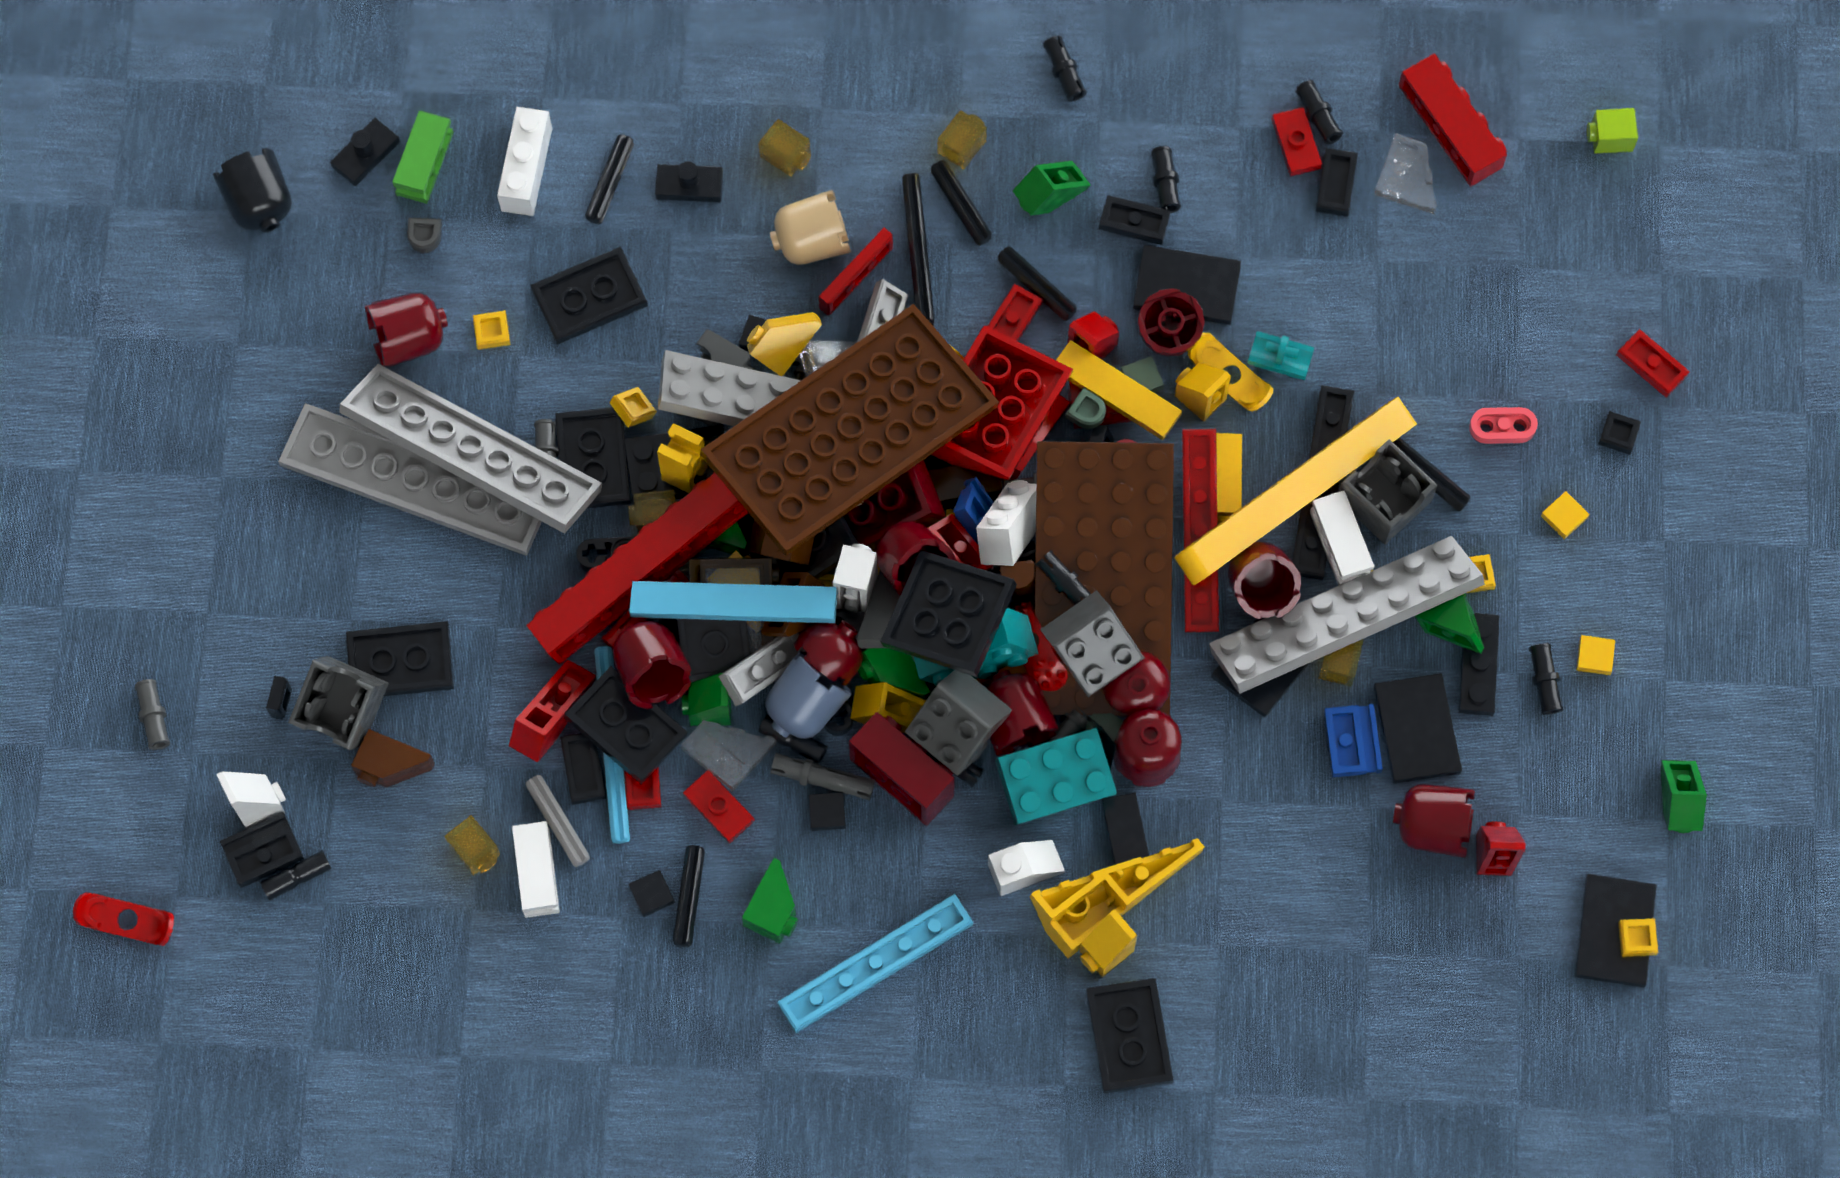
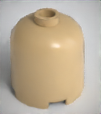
M830 190L786 205L776 213L774 219L775 231L770 232V237L774 250H782L785 258L790 263L796 265L808 264L851 252L847 242L849 240L842 215L834 201L836 200L834 191Z

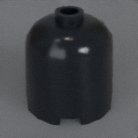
M264 148L262 149L263 155L251 157L248 151L227 160L220 165L223 171L221 173L214 172L213 176L237 225L243 229L261 230L263 233H266L280 226L279 222L291 210L292 199L273 150Z

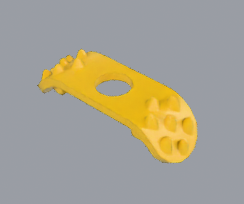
M1203 332L1197 344L1188 351V357L1195 366L1202 362L1222 370L1228 366H1235L1240 370L1241 377L1238 382L1229 384L1228 395L1246 410L1256 411L1271 398L1273 387L1234 356L1212 334Z

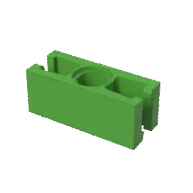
M419 110L392 181L393 186L396 187L395 192L397 196L425 204L428 203L454 133L453 129L449 128L451 124L449 118Z

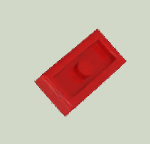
M1304 107L1273 114L1271 120L1290 177L1322 169V161Z
M1640 329L1616 354L1617 357L1666 398L1690 373L1688 369Z
M709 770L683 792V796L729 844L755 822V818Z

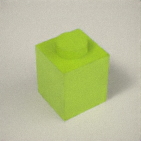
M1635 108L1595 110L1592 121L1587 123L1588 142H1593L1594 154L1632 152L1638 140Z

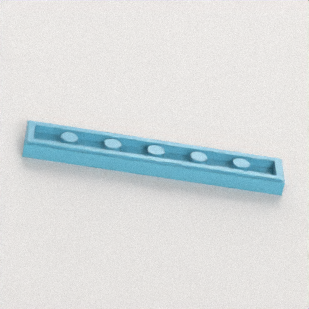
M632 581L629 614L631 617L835 623L838 590L837 587Z
M953 894L777 1002L778 1006L795 1033L973 926V921L956 894Z

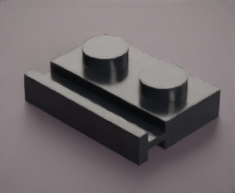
M284 812L220 841L240 888L304 860Z

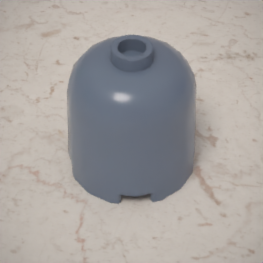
M799 651L769 691L765 701L767 712L774 720L771 724L772 728L786 738L790 734L803 739L814 737L851 695L849 692L851 689L848 685H842L843 680L840 677L834 682L818 672L804 659L807 653Z

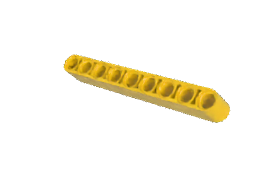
M1397 396L1174 556V559L1192 585L1199 583L1372 458L1387 440L1390 439L1394 442L1417 425L1416 421L1399 396Z

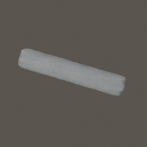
M536 775L526 782V787L574 867L585 864L590 859V856L543 777Z

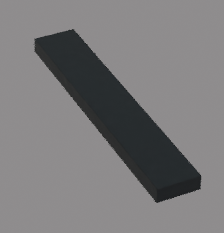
M1321 385L1309 459L1348 431L1354 395L1353 390ZM1339 482L1315 499L1337 493ZM1311 501L1300 509L1292 562L1300 572L1301 577L1323 580L1327 555L1310 514V509L1313 507Z

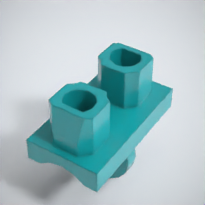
M1257 331L1247 364L1281 373L1295 379L1305 380L1315 347L1291 341L1285 335L1281 338Z

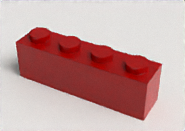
M1434 53L1402 71L1398 86L1471 187L1503 168L1507 157V149L1503 141L1499 137L1495 138L1491 133L1485 116L1481 112H1476L1471 105L1467 91L1462 86L1458 87L1453 80L1451 69L1447 63L1441 62Z

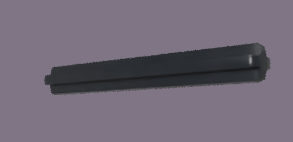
M907 173L902 177L915 306L934 325L935 318L920 176L917 173Z

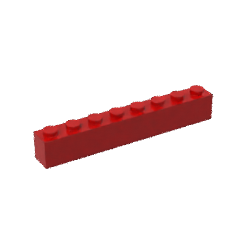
M712 474L706 480L698 482L683 499L672 503L657 520L642 527L639 534L631 541L616 548L612 556L605 562L590 569L586 577L574 587L564 590L559 599L548 608L538 611L534 615L533 620L526 626L548 655L560 665L630 608L632 581L663 582L746 515L748 511L717 474Z

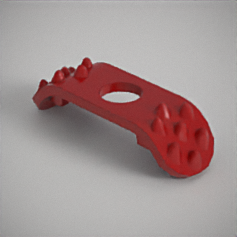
M1029 601L1022 602L1021 606L1016 605L1015 611L1028 615L1032 631L1039 637L1037 646L1039 654L1029 657L1028 662L1023 664L1027 673L1036 679L1041 690L1056 691L1062 688L1068 679L1067 668L1040 630L1042 625L1035 615L1033 603Z
M85 892L81 894L73 906V917L78 925L154 945L164 946L174 931L173 913L95 893ZM125 910H133L138 918L136 926L130 930L122 929L118 923L119 915Z

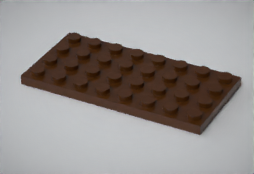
M912 304L703 447L700 455L786 556L998 408L999 401L921 311Z
M1037 441L1035 564L1043 558L1053 568V565L1044 557L1052 550L1071 573L1075 571L1079 575L1077 579L1091 594L1096 590L1101 594L1139 650L1149 652L1162 661L1168 669L1171 681L1174 443ZM1035 565V615L1043 628L1074 605L1063 592L1058 593L1055 590L1057 586ZM1034 633L1035 642L1038 646L1039 637ZM1069 671L1067 682L1062 688L1056 691L1042 690L1053 715H1064L1066 712L1070 714L1073 709L1084 715L1080 711L1081 709L1087 715L1112 713L1115 716H1123L1113 710L1106 701L1103 688L1087 697ZM1170 693L1165 704L1160 709V711L1168 714L1169 716Z

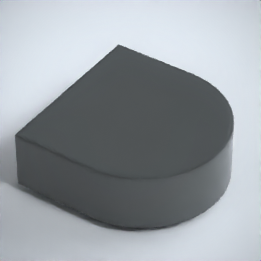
M408 218L407 237L410 246L420 253H428L435 250L441 241L442 220Z

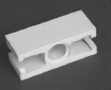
M1345 490L1313 500L1310 514L1338 586L1364 574H1370V570L1374 569V564Z
M547 821L512 826L521 904L525 918L560 913L551 837Z

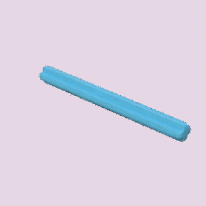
M600 646L594 650L597 680L610 666L615 669L613 650L610 646ZM603 752L611 840L615 844L627 843L630 840L624 769Z

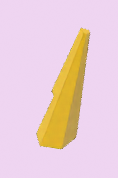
M1196 838L1190 843L1172 849L1170 847L1162 849L1159 853L1144 858L1138 857L1092 872L1088 876L1073 881L1061 882L1058 886L1042 891L1040 889L1031 893L1030 899L1045 932L1069 959L1080 950L1081 943L1112 910L1115 909L1120 916H1123L1198 856L1205 846Z

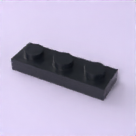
M1474 613L1484 649L1480 654L1462 647L1459 713L1493 716L1495 712L1500 615Z

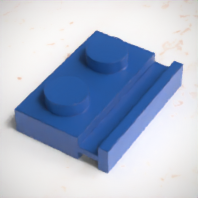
M977 477L965 480L964 485L966 489L961 490L953 512L956 519L978 544L976 527L994 502Z
M1369 704L1368 706L1354 705L1324 708L1323 714L1332 778L1366 775V773L1376 772V774L1382 773L1383 767L1374 704Z

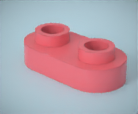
M1523 407L1482 408L1473 414L1469 424V431L1476 441L1484 444L1525 443L1533 438L1537 430L1538 421L1531 410ZM1483 424L1489 425L1491 431L1484 432L1480 426ZM1521 424L1525 430L1517 431L1513 425Z

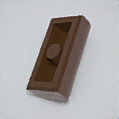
M1019 561L1014 566L1000 565L1001 575L1014 579L1017 584L1011 597L1012 599L1026 601L1035 595L1034 561Z

